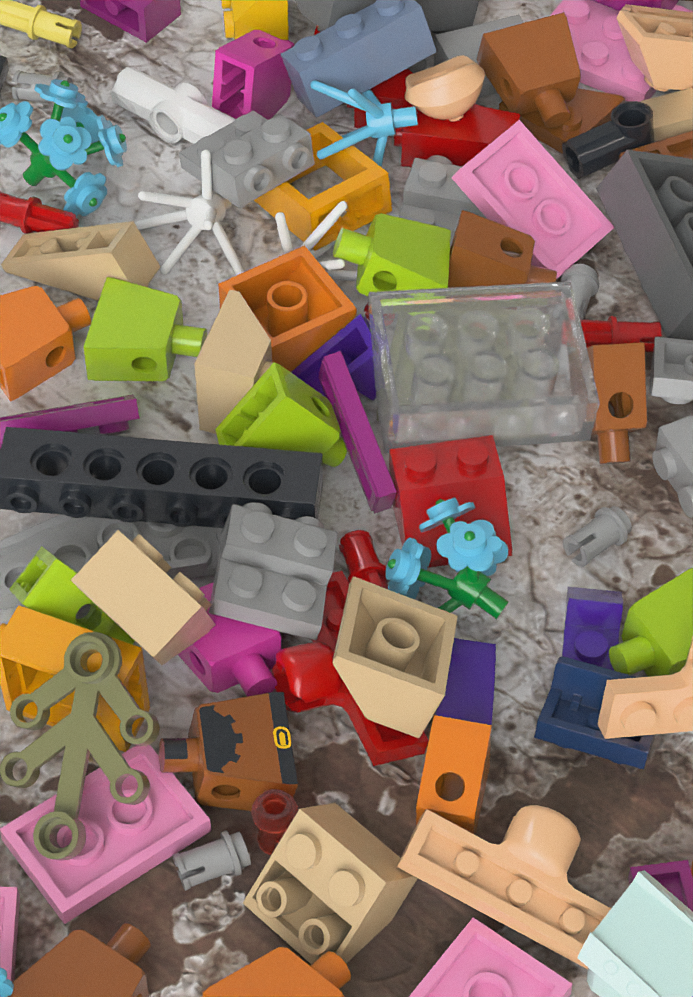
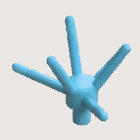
M316 80L310 84L313 90L366 111L367 125L342 135L343 139L317 152L319 159H324L371 137L377 138L373 161L382 167L388 136L396 135V128L418 125L416 106L393 109L392 103L381 104L371 89L361 94L355 89H350L346 93Z

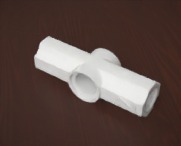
M126 67L117 75L116 83L111 90L113 103L148 120L153 131L161 139L169 143H177L181 138H184L195 144L201 138L211 135L236 120L209 106L204 95L191 84L179 83L173 88L137 69Z

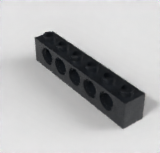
M6 427L0 449V509L13 510L18 513L38 512L61 514L72 518L96 517L118 519L128 523L142 521L172 524L177 527L224 528L233 504L243 507L248 503H261L271 510L272 515L291 520L305 516L316 519L319 517L323 489V453Z

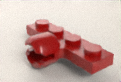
M342 570L332 572L326 588L322 627L316 641L312 640L310 643L284 648L276 653V664L272 668L273 676L277 681L275 686L276 692H284L286 710L294 713L330 705L342 707L348 713L373 766L425 754L429 740L424 731L420 738L366 719L332 662L349 582Z

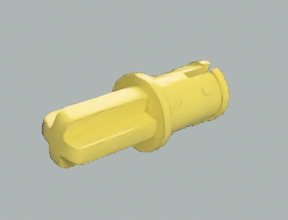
M0 0V25L25 32L32 40H37L40 37L65 45L71 49L77 45V41L72 39V36L80 38L82 24L79 20L47 12L46 7L43 5H37L34 8L12 0Z

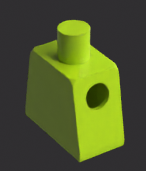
M381 213L374 217L366 235L341 228L334 245L333 256L358 264L356 289L359 293L423 322L430 323L448 288L451 230Z
M106 277L83 346L87 379L93 381H165L170 378L176 355L198 357L207 338V329L183 324L182 300L177 295L120 279Z
M275 362L215 429L219 445L323 453V463L331 467L340 465L347 454L344 441L340 437L341 430L330 401Z
M43 546L40 547L9 589L28 609L130 644L135 642L71 581L78 572ZM90 604L88 614L83 618L77 619L76 614L82 606Z
M693 568L683 572L630 607L621 635L623 642L612 646L609 650V659L614 671L633 675L644 670L647 676L650 677L672 675L680 672L686 665L693 636Z

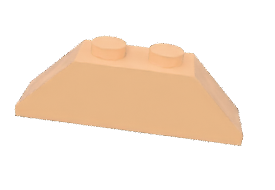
M625 4L617 16V21L631 60L645 76V82L652 88L663 92L669 89L685 90L692 88L693 12Z

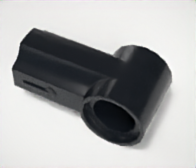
M629 101L622 103L611 112V121L562 143L563 156L569 165L570 171L577 179H580L618 162L620 153L626 150L654 143L653 111L650 106L642 102Z

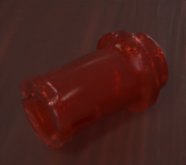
M279 789L265 791L255 799L252 805L251 816L254 824L258 827L257 842L260 849L268 855H272L275 850V843L280 842L298 812L295 799L290 794Z

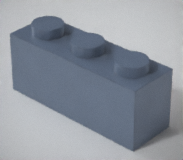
M376 0L375 3L355 14L341 17L336 21L335 25L314 36L302 38L294 47L281 53V57L298 100L318 118L344 102L313 90L310 86L312 81H319L346 93L350 89H355L361 94L433 55L437 51L422 6L415 0Z

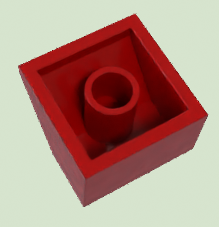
M493 435L389 449V473L397 491L392 505L402 547L405 541L411 537L416 539L417 543L431 550V561L427 568L449 565L448 558L438 553L436 545L440 536L447 534L444 524L422 533L419 525L430 520L426 511L435 506L437 500L443 499L446 501L456 498L459 505L473 502L476 508L454 519L455 522L463 521L467 524L476 520L490 522L494 527L496 536L508 546V556H512L513 549L505 480Z

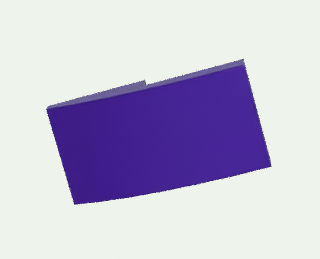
M454 638L445 696L434 715L492 725L496 644Z

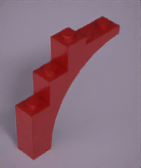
M316 26L314 35L320 33V31H318L317 29L318 26ZM405 69L372 87L371 91L381 104L392 103L393 109L414 107L405 99L406 77L413 74V72ZM347 104V108L354 109V128L366 126V111ZM474 104L464 113L463 118L457 121L429 117L417 110L418 125L396 128L394 146L402 147V167H412L415 158L427 160L434 155L446 157L453 165L463 167L520 120V114Z

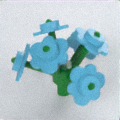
M57 79L51 80L50 86L36 84L34 90L40 94L41 98L55 102L50 119L44 121L40 126V135L43 139L38 145L26 133L32 125V120L29 117L33 112V107L29 102L23 101L18 105L10 103L0 109V145L2 144L4 147L9 148L20 140L32 152L30 155L31 165L23 172L24 180L31 186H37L45 177L53 178L57 175L70 187L64 195V200L67 203L63 210L74 213L76 217L79 214L87 216L101 205L107 195V188L104 186L106 177L101 173L93 175L90 172H86L76 180L66 170L73 163L82 165L87 160L88 155L105 150L106 157L112 166H123L122 155L127 151L126 137L118 125L113 126L110 120L107 121L103 115L97 116L87 107L88 102L85 100V96L78 92L79 88L66 80Z
M456 498L446 501L439 499L436 501L435 506L426 511L430 520L420 524L419 529L422 533L444 524L447 534L440 536L437 540V551L441 556L448 558L449 566L455 569L457 575L454 579H450L428 571L427 567L431 561V550L410 537L405 541L402 549H396L389 558L386 567V579L390 580L388 590L415 599L419 592V587H423L427 583L447 590L448 595L451 597V599L439 606V609L451 613L462 605L468 610L477 605L497 620L509 601L488 587L491 578L488 576L493 575L496 572L497 564L505 561L508 557V546L496 536L493 525L486 520H476L470 524L463 521L455 522V518L476 508L473 502L459 505Z

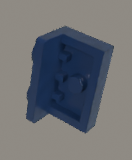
M564 656L558 658L551 689L537 720L534 738L554 743L562 748L578 750L609 759L617 764H626L644 770L656 734L605 739L597 723L607 680L638 677Z

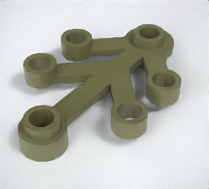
M87 632L76 637L66 649L64 668L31 694L18 696L10 708V716L15 725L31 731L39 730L48 722L50 708L75 691L72 710L69 715L21 752L16 751L6 755L0 764V776L7 785L17 788H28L37 781L40 768L64 750L54 812L42 816L33 832L36 849L41 855L49 859L70 860L76 857L85 845L86 830L78 817L90 753L110 781V792L118 802L128 805L139 804L146 799L150 790L147 776L128 765L96 718L100 694L121 720L120 733L123 739L130 744L137 746L152 744L159 735L160 725L152 713L139 708L119 679L118 674L122 666L121 651L112 638L99 632ZM100 652L103 659L102 665L97 671L90 672L87 668V660L93 653ZM35 702L38 709L37 715L34 720L26 722L23 718V710L28 703ZM144 717L148 723L147 732L144 736L135 738L132 734V725L135 720ZM23 759L27 764V772L22 779L17 781L13 776V766L17 761ZM133 775L138 782V788L134 795L126 797L122 792V783L127 777ZM68 826L72 832V839L69 845L61 848L57 843V833L62 827Z

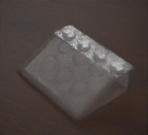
M571 281L369 292L368 306L377 409L385 453H389V449L493 435L496 446L590 441L600 401Z

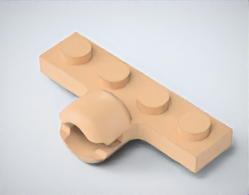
M693 636L686 665L680 672L672 675L607 680L597 723L605 739L693 731Z
M528 805L517 812L500 845L489 843L426 809L420 817L397 865L398 868L586 969L588 967L577 957L590 932L597 928L611 910L610 907L576 890L568 883L567 872L581 841L579 832L570 819L555 810L539 805Z

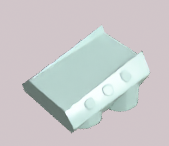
M638 871L633 882L597 928L590 932L577 957L588 967L587 982L591 991L600 997H693V911L646 871Z

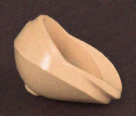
M456 56L436 66L408 75L405 83V99L412 106H416L417 110L429 117L450 121L460 120L463 118L464 113L475 104L480 95L485 77L484 69L467 56Z

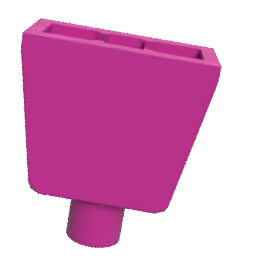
M253 30L215 50L212 107L235 119L253 110L267 120L271 119L286 104L290 97L291 80L281 53L294 47L295 44L289 40H281L261 30Z
M214 582L199 588L209 602L211 601ZM208 608L206 612L216 625L206 635L179 653L178 656L211 692L219 693L239 684L247 697L271 693L277 685V681L270 670L276 664V653L282 649L280 631L209 613Z

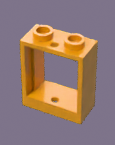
M324 122L306 130L311 134L315 165L254 200L274 218L278 212L284 213L288 230L303 242L339 202L345 201L348 205L345 210L346 214L342 218L340 216L333 226L312 248L314 251L335 241L341 228L355 231L372 222L376 215L381 213L387 214L392 211L389 173L352 145L324 159L317 157L319 150L343 139L342 136ZM325 165L345 180L310 199L290 185V183Z
M18 605L8 624L2 623L0 625V686L6 710L10 711L13 701L18 696L31 694L64 668L66 649L76 637L95 631ZM112 638L118 645L122 655V666L118 677L139 708L149 712L150 701L143 650L139 646ZM95 652L88 658L87 668L90 672H95L101 667L103 659L100 652ZM75 691L50 708V717L46 723L47 725L54 726L71 713ZM100 694L96 718L118 750L126 752L131 744L125 741L120 733L121 720ZM30 702L25 706L23 716L34 720L38 712L35 702ZM144 717L138 718L133 723L132 734L134 737H136L144 722Z

